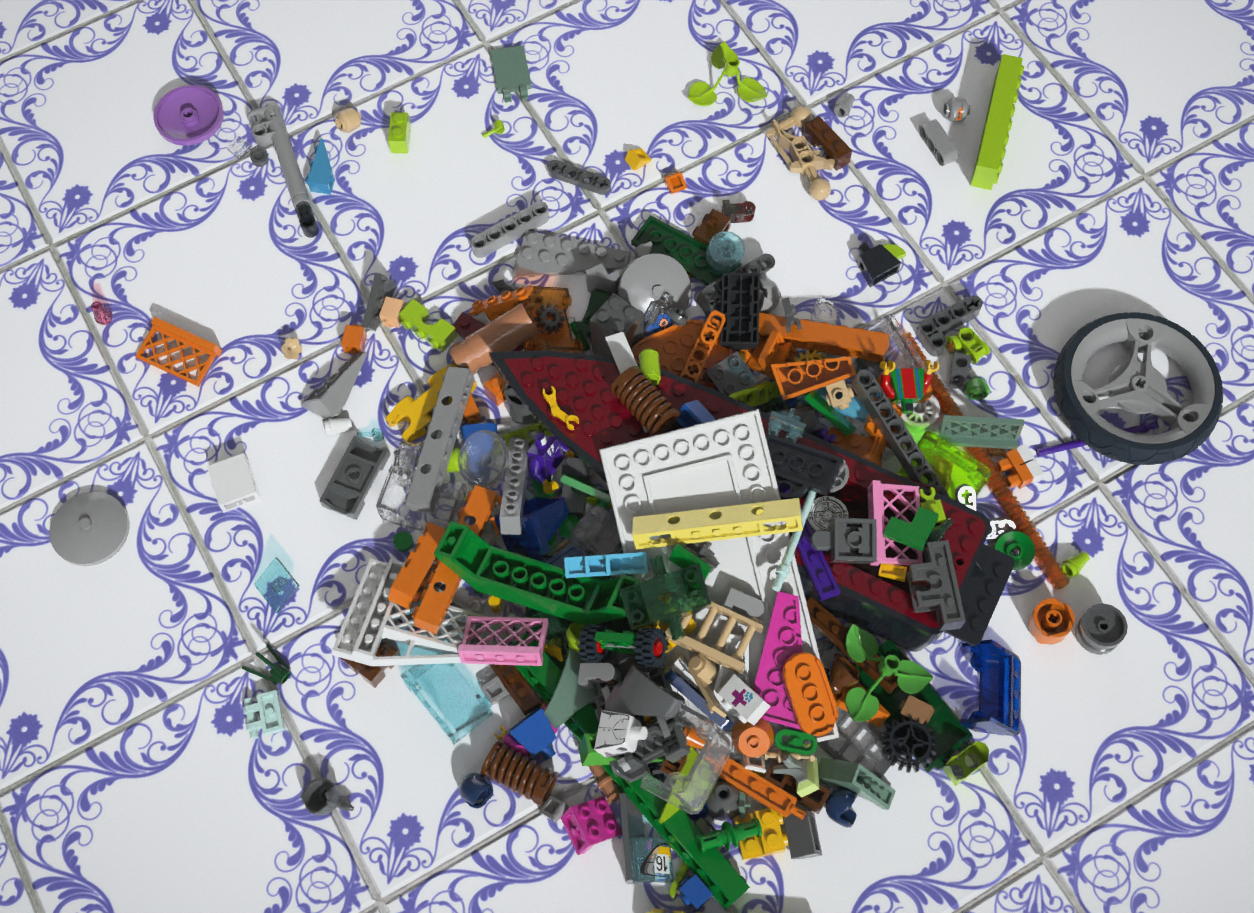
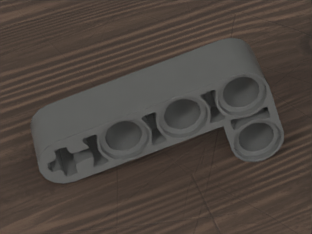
M975 295L969 296L920 322L916 336L929 355L937 357L943 353L946 345V338L943 334L978 317L983 305L980 297Z

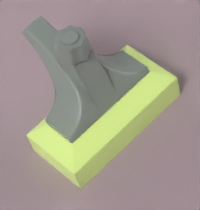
M785 754L781 759L784 764L773 766L774 774H788L796 779V792L801 798L819 789L818 762L816 757L813 762H810V759H800L798 761L789 754Z

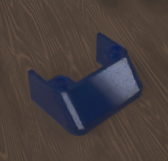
M992 639L982 640L977 646H972L966 642L962 643V647L972 653L970 663L972 668L980 673L979 711H973L969 719H960L959 724L980 733L1007 736L1018 735L1021 729V661L1019 656Z

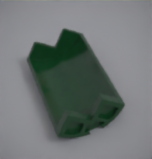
M891 639L881 644L878 648L877 654L880 657L895 655L900 661L908 660ZM855 665L859 670V683L868 691L875 681L858 665ZM929 683L915 694L906 693L899 686L889 694L879 684L871 692V695L875 696L879 703L890 713V716L885 721L886 724L892 725L893 719L899 722V718L902 716L900 714V705L904 699H908L909 695L933 707L935 711L926 729L933 728L934 731L930 736H937V740L933 743L938 744V748L934 750L937 753L936 757H931L933 762L931 764L926 763L927 768L924 770L927 773L934 768L938 771L946 764L945 759L957 749L961 752L969 745L967 741L973 736L972 733ZM906 729L896 732L895 735L900 738L905 737ZM914 731L915 736L923 740L921 735ZM908 738L905 745L909 747V751L913 746V743L911 744V741H909ZM925 749L914 751V758L922 757L925 754Z

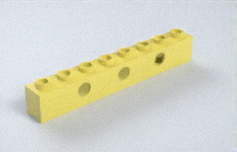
M799 498L633 517L632 537L636 549L803 531ZM778 521L786 522L784 525L778 526L775 524L772 527H767L763 524L776 523ZM665 534H670V535H671V537H670V538H667V539H664V538H661V537H660V538L657 539V540H653V539H650V538H649L650 536H656V535H657V536L665 535Z

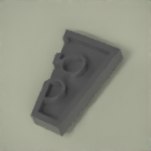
M375 273L362 323V327L371 331L377 330L381 321L379 314L385 298L392 296L397 284L382 274Z

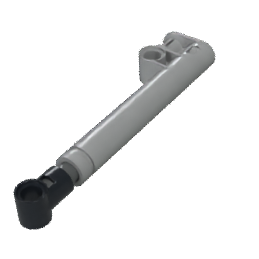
M268 105L250 111L247 114V120L252 124L251 130L256 144L261 147L274 144L303 234L308 238L315 237L319 232V228L310 206L311 201L280 107Z

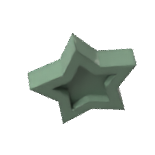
M745 793L739 794L738 808L740 818H745L746 812H748L747 807H751V803H747L748 796Z

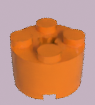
M1045 599L1030 614L1028 618L1029 631L1040 644H1057L1063 641L1072 630L1075 621L1074 613L1069 605L1058 601V599Z

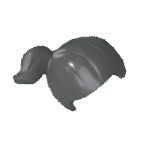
M316 778L310 781L300 796L306 809L314 815H327L337 807L344 811L354 810L350 799L339 795L335 784L329 779Z

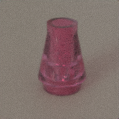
M95 301L91 304L96 323L107 325L112 321V312L102 305L101 302Z

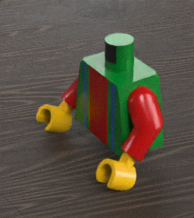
M889 360L888 366L886 362L882 361L880 368L884 371L881 372L880 387L887 398H889L890 403L901 404L903 414L913 413V403L920 401L925 396L933 377L932 372L939 369L937 361H934V365L931 368V361H925L926 371H924V368H895L893 361Z

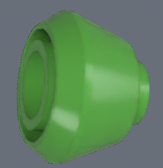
M976 376L970 378L967 382L964 395L971 400H980L986 398L991 390L984 379Z

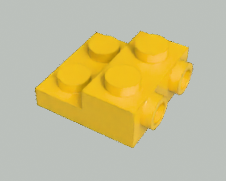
M768 808L746 814L745 818H740V816L733 818L734 824H743L750 822L753 818H757L762 827L761 837L753 836L743 841H738L743 861L785 852V846H788V838L786 832L782 833L780 825L783 824V817Z

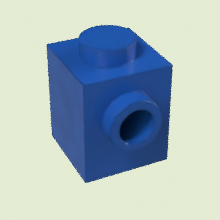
M696 874L692 877L688 875L680 882L679 893L681 895L679 898L687 907L691 905L696 912L713 896L712 892Z

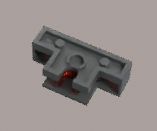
M949 541L927 542L923 550L925 563L912 564L909 567L910 572H906L914 613L935 611L939 631L960 629L966 620Z

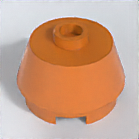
M762 718L755 725L748 721L743 723L739 720L733 728L731 739L734 748L740 754L746 757H759L771 748L774 741V733L770 724Z

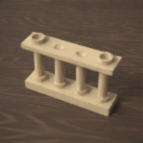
M686 590L685 596L690 602L677 628H667L665 632L667 635L666 639L742 675L746 668L742 659L755 631L761 634L764 631L761 621L751 616L746 618L707 600L698 591L693 590L690 592ZM699 604L709 609L696 637L690 638L685 635L686 632L684 631ZM718 613L727 617L728 620L716 644L709 647L704 644L705 641L703 640ZM737 622L746 626L747 629L735 654H732L730 657L723 653V647Z

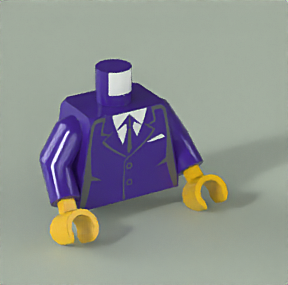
M537 433L534 435L535 442L527 452L529 473L532 478L543 484V490L546 494H551L559 486L557 482H548V480L564 460V454L566 453L568 458H575L577 455L554 436Z

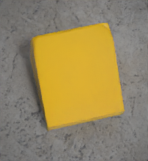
M642 148L629 150L625 157L626 163L634 171L652 160Z

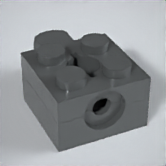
M834 518L829 521V530H817L812 533L809 540L810 545L815 550L829 551V563H874L877 561V519Z

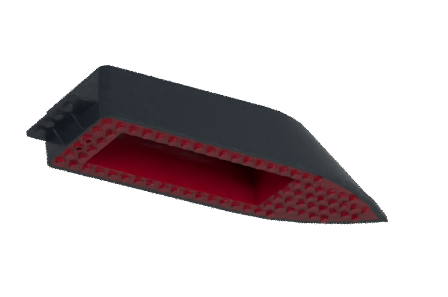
M550 350L489 352L490 358L519 400L559 442L574 452L606 483L607 480L600 449L652 436L649 432H644L640 421L631 414L630 410L610 390L612 383L620 375L614 358ZM660 369L661 380L659 384L655 385L657 391H661L662 396L667 398V402H671L672 406L678 411L684 403L698 400L716 420L757 410L712 388ZM551 386H553L556 391V403L560 410L569 416L575 415L578 417L579 424L575 421L569 422L574 426V430H569L564 421L551 414L550 405L543 397V388L547 395H551ZM759 410L765 436L768 433L841 457L846 461L849 468L847 483L842 489L829 493L828 496L839 499L846 506L848 518L868 519V486L872 480L881 481V484L919 486V491L923 489L925 495H930L929 488ZM676 422L667 432L679 430L683 427ZM883 490V496L889 502L896 497L890 490ZM808 491L799 499L802 507ZM904 492L902 494L909 503L914 500V492ZM936 492L934 500H941L946 519L935 524L928 542L949 541L966 620L960 629L939 631L935 611L914 613L907 575L905 582L878 576L880 564L874 566L858 563H829V551H822L841 593L840 595L820 601L797 548L794 552L806 600L812 596L831 614L886 640L891 639L894 644L912 652L921 651L939 639L943 632L972 646L979 645L1015 565V560L1013 557L984 544L991 529L990 521L986 515ZM816 493L814 500L825 495ZM899 499L892 503L899 512L906 507ZM889 507L884 510V515L889 520L891 516H897ZM907 509L903 513L910 522L913 521L915 514L911 510ZM893 542L901 551L907 547V545L899 542ZM890 546L885 550L886 558H895L898 555ZM911 548L904 552L909 559L917 560V555ZM899 565L907 567V572H910V565Z

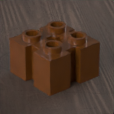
M381 641L376 653V657L401 656L399 651L387 641L384 643ZM341 658L348 668L356 674L359 672L361 677L374 688L384 679L385 674L383 671L387 667L392 669L395 666H369Z

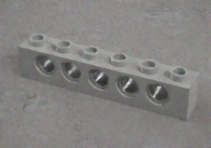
M510 439L500 509L501 534L521 535L529 473L527 452L530 448L529 439Z

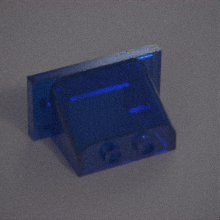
M534 497L526 501L524 514L520 517L522 521L521 535L501 534L500 513L494 515V519L507 551L545 555L551 552L548 542L568 516L569 509L564 497Z

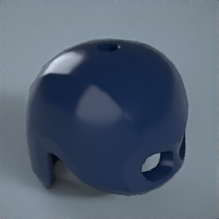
M479 773L468 774L463 778L458 788L461 798L473 808L483 807L493 795V785L486 777ZM488 790V791H489L488 796L485 797V793H486V791ZM483 799L481 803H476L478 800Z
M843 788L833 791L826 801L828 817L841 826L851 828L857 815L849 808L853 805L858 794Z

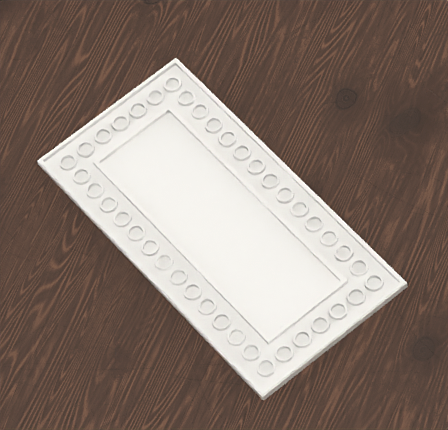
M759 409L600 449L623 552H647L648 573L629 574V576L641 580L634 598L639 619L647 616L669 596H674L686 610L690 600L686 599L685 592L686 590L692 592V590L681 583L686 571L669 560L676 545L636 549L632 537L633 517L781 500ZM778 521L776 523L763 524L767 527H772L775 524L778 526L784 525L786 522ZM789 532L709 541L712 543L709 549L715 553L713 558L720 564L706 579L700 591L704 595L703 598L724 606L730 589L733 587L759 598L765 603V612L759 617H754L761 621L764 631L762 634L755 631L749 642V686L752 689L777 591L772 589L777 576L775 572L778 565L782 563L791 539ZM665 534V535H660V536H657V535H656V536H650L649 538H650V539H653V540H657V539H659L660 537H661V538H664V539H667V538H670L671 535H670V534ZM794 554L789 566L790 572L788 577L784 579L780 592L799 596L802 652L810 653L820 659ZM699 604L697 605L692 615V618L697 623V628L688 637H696L709 609ZM734 606L733 610H731L746 618H750V615L741 608ZM716 614L703 640L705 645L712 647V645L716 644L728 620L727 617ZM736 622L731 634L743 636L747 627ZM676 645L667 653V658L664 657L665 662L662 664L665 669L663 671L667 672L679 657L683 656L689 662L696 653ZM711 661L713 664H715V665L717 666V668H718V670H719V666H720V665L717 664V663H715V662H713V661ZM716 679L709 684L712 691L714 690ZM690 700L681 706L682 718L680 720L689 727L692 725L706 738L711 740L706 752L717 759L722 754L734 761L742 758V754L734 748L731 739L733 728L737 723L733 722L732 726L725 731ZM767 721L774 733V741L768 751L775 752L779 750L775 743V736L779 730L784 728L802 730ZM836 722L834 728L828 734L815 736L818 742L840 737ZM784 735L782 737L783 742L788 743L790 737ZM806 739L803 741V744H811V741ZM694 748L700 758L703 759L706 752ZM703 760L706 766H712L711 764Z

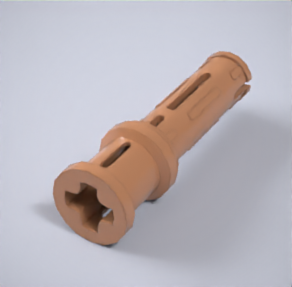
M600 765L588 766L597 780L598 789H602L607 797V803L611 804L620 798L619 793H623V791L618 789L612 778Z

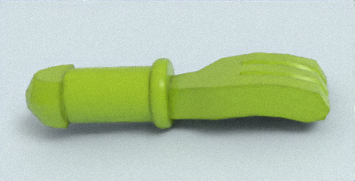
M683 861L678 872H676L677 878L670 887L669 895L672 900L676 898L680 882L683 878H686L688 866Z

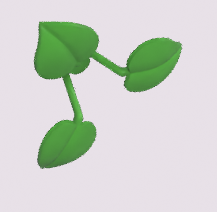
M854 624L848 630L845 639L848 655L859 663L863 662L866 658L870 662L880 661L878 669L881 673L867 692L863 688L855 687L846 694L845 705L851 719L854 721L864 722L876 715L879 710V700L870 694L885 676H891L894 673L895 676H898L897 685L899 688L909 694L918 693L934 678L925 668L913 661H900L895 655L873 657L877 654L879 648L876 638L871 633L860 629Z

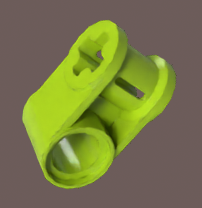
M964 327L959 331L957 337L961 342L960 351L963 354L972 355L970 361L972 364L978 363L981 357L990 354L989 346L971 328Z

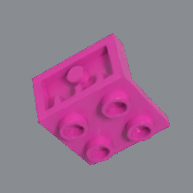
M605 796L572 806L561 816L562 823L577 855L584 854L595 844L622 834Z

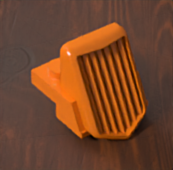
M772 330L766 341L758 342V347H755L748 361V367L776 381L771 364L794 362L798 352L792 343L785 342L779 331Z

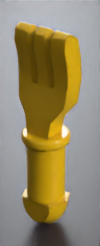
M544 644L543 651L557 658L561 662L564 660L562 651L558 646Z

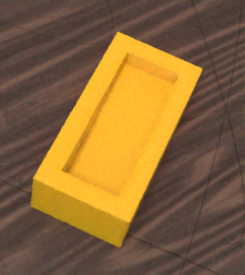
M881 563L878 576L905 582L907 567Z

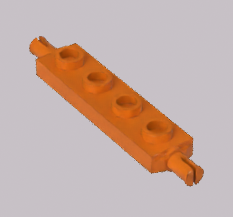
M706 752L702 760L713 766V775L734 785L743 793L781 816L787 818L792 813L803 820L807 812L796 806V797L749 769H745L742 765L724 754L717 759Z

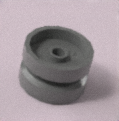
M1104 603L1096 604L1087 609L1076 624L1075 634L1079 644L1088 652L1097 655L1108 654L1123 641L1127 634L1128 624L1125 616L1116 607Z

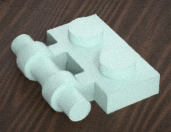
M277 690L256 695L258 703L253 704L252 698L244 699L245 707H243V712L247 717L248 724L246 729L250 734L251 740L259 738V729L263 730L265 736L285 731ZM257 711L260 713L261 720L259 721L255 720L254 713Z

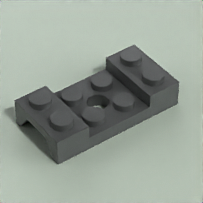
M354 435L319 500L321 506L357 520L365 505L364 499L380 470H383L391 455L389 449L386 447L379 449L368 445ZM358 472L360 475L357 479H350L352 473Z

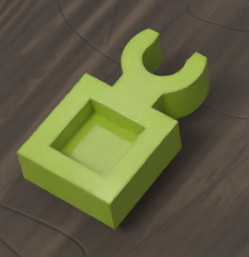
M930 487L929 496L924 494L923 489H920V500L923 501V503H920V507L938 513L939 518L936 523L945 521L946 516L941 500H934L935 489Z

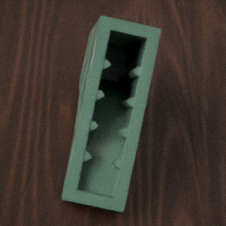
M821 757L818 764L819 781L826 786L848 789L879 806L881 809L889 810L896 791L860 763Z

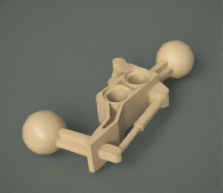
M797 106L791 111L790 117L779 123L773 119L772 128L766 131V137L770 138L780 155L789 165L791 173H800L801 176L807 175L811 183L809 185L810 196L818 201L825 200L831 193V186L827 180L819 177L817 170L833 169L835 160L819 155L818 150L812 151L804 136L796 137L785 132L793 126L805 127V124L812 119L810 109L806 106ZM783 149H785L787 152H789V154H790V156L792 157V159H793L794 162H792V160L789 158V156L786 154V152H785Z

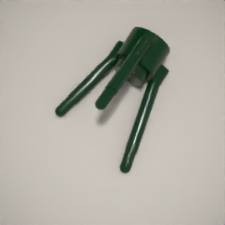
M267 644L266 647L279 664L274 665L259 652H256L255 655L272 668L270 670L272 676L247 666H242L243 670L269 680L275 685L278 683L284 684L292 673L290 671L291 667L285 664L270 644Z

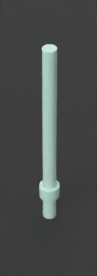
M811 490L808 491L801 509L803 528L816 496V492ZM802 531L792 533L782 563L778 565L775 572L777 576L772 586L774 591H780L784 579L788 577L790 572L789 566Z

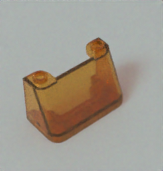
M532 286L534 289L529 297L518 301V303L524 305L533 321L534 317L537 316L535 314L536 310H540L541 305H545L547 308L548 303H551L552 308L558 305L557 311L563 310L564 312L560 316H564L566 319L562 322L564 326L559 328L558 333L553 331L551 335H548L547 330L541 333L542 327H539L540 334L523 344L524 350H550L581 354L584 348L583 343L579 338H572L570 326L567 322L566 311L572 303V297L569 294L568 288ZM547 317L546 320H547V321H548V320H551V321H552L553 318H552V317H550V318Z

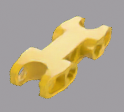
M455 362L448 365L449 367H458ZM448 366L438 370L429 378L427 384L430 389L416 400L411 396L405 397L387 415L385 420L390 427L403 421L410 423V426L402 434L403 441L406 444L427 433L428 424L431 423L433 417L432 411L437 404L438 392L442 388L443 376L447 372ZM475 380L473 382L470 394H472L477 387ZM450 396L448 398L447 405L451 404L452 397Z

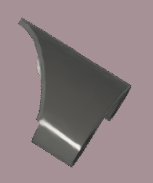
M634 662L624 680L617 683L605 702V711L628 715L674 718L685 699L675 691L657 686L647 678L650 671L646 667Z

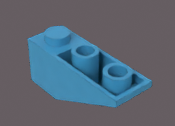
M320 139L319 145L315 147V157L311 160V170L306 176V184H308L310 192L331 195L335 178L324 141Z

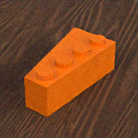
M851 357L771 364L783 401L856 376Z
M431 522L426 524L424 535H420L414 551H411L405 567L401 568L391 586L388 596L389 601L409 610L414 603L417 604L419 602L422 589H427L429 585L428 579L431 572L435 573L437 569L436 562L438 558L434 556V551L446 529Z

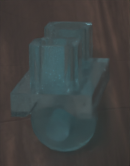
M791 408L789 413L783 410L781 414L772 411L768 422V433L778 436L780 430L788 432L785 439L796 443L799 437L803 436L806 424L800 422L801 417L794 415L796 410L794 408Z

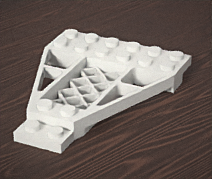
M370 558L335 641L331 655L369 666L461 663L458 648L459 644H462L466 625L460 627L457 622L467 623L468 616H487L473 612L453 598L445 615V618L448 619L442 622L439 629L443 635L435 637L433 633L423 629L415 632L412 627L414 626V619L408 621L406 615L413 613L415 607H419L422 601L419 600L417 604L414 603L410 610H401L398 604L388 600L391 586L401 568L405 567V563L393 559L385 563ZM434 586L435 591L442 592L441 589ZM400 618L403 624L395 626L393 620ZM472 623L471 628L476 631L483 625L481 623ZM452 624L455 630L447 632L445 626ZM495 624L490 628L495 632L503 626ZM486 630L479 636L482 639H485L486 637L491 635V633L488 630ZM506 630L499 637L504 640L511 634ZM459 635L462 640L455 643L451 637ZM384 638L409 645L406 656L376 657V653ZM476 638L468 642L470 645L479 643ZM494 638L487 645H497L499 642ZM415 647L443 654L410 656L412 649Z

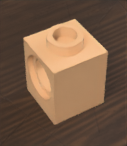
M391 297L385 298L379 314L382 324L390 328H400L401 320L399 313L405 308L404 300Z

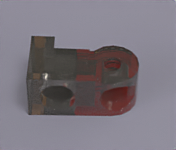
M722 200L721 212L731 218V223L751 222L754 219L756 206L753 202L745 201L742 204H730V200Z

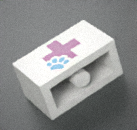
M735 674L718 692L723 698L721 702L730 710L734 708L738 712L736 716L743 723L748 721L755 725L771 707Z

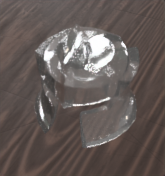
M424 440L418 443L402 441L393 452L395 455L393 465L399 470L398 473L401 476L415 474L416 462L419 457L418 452H422V442ZM428 464L425 474L431 471V465Z

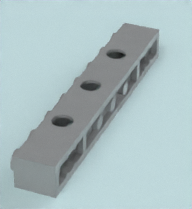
M448 366L447 372L443 376V385L438 392V401L433 408V417L431 423L428 424L427 436L422 442V452L417 459V468L415 474L412 475L411 487L405 498L406 504L411 511L434 514L475 379L468 368ZM450 396L452 397L451 404L447 405L448 398ZM438 431H442L441 437L436 439ZM428 464L431 465V471L425 474Z

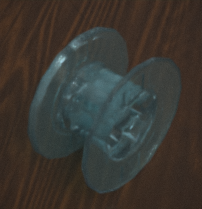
M728 231L717 233L712 237L707 247L706 257L708 263L717 271H732L737 268L744 256V243L735 233Z

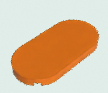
M798 652L791 655L783 665L782 679L797 724L807 734L815 736L826 735L834 728V724L838 719V709L823 664L820 659L810 653Z

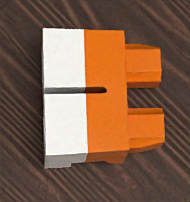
M1026 443L1019 446L1017 450L1012 449L1006 452L1004 457L997 461L995 465L1000 473L1007 470L1010 473L1005 478V483L1009 489L1017 486L1021 489L1027 484H1035L1040 482L1044 475L1036 459L1033 460L1035 457Z

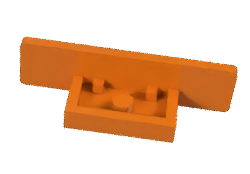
M532 285L527 287L521 286L514 291H506L502 295H493L483 301L477 300L472 304V308L468 313L470 316L484 312L491 322L519 304L518 301L527 299L534 288Z

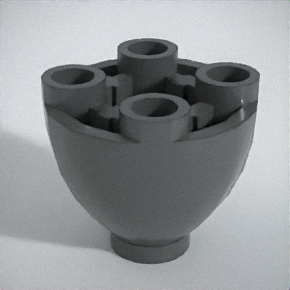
M717 779L703 790L701 798L702 807L706 814L715 821L731 820L740 813L738 804L739 794L742 791L725 780ZM724 791L728 796L721 798L719 793Z

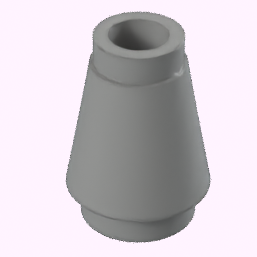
M848 93L834 105L836 116L844 118L849 115L855 100L854 95Z

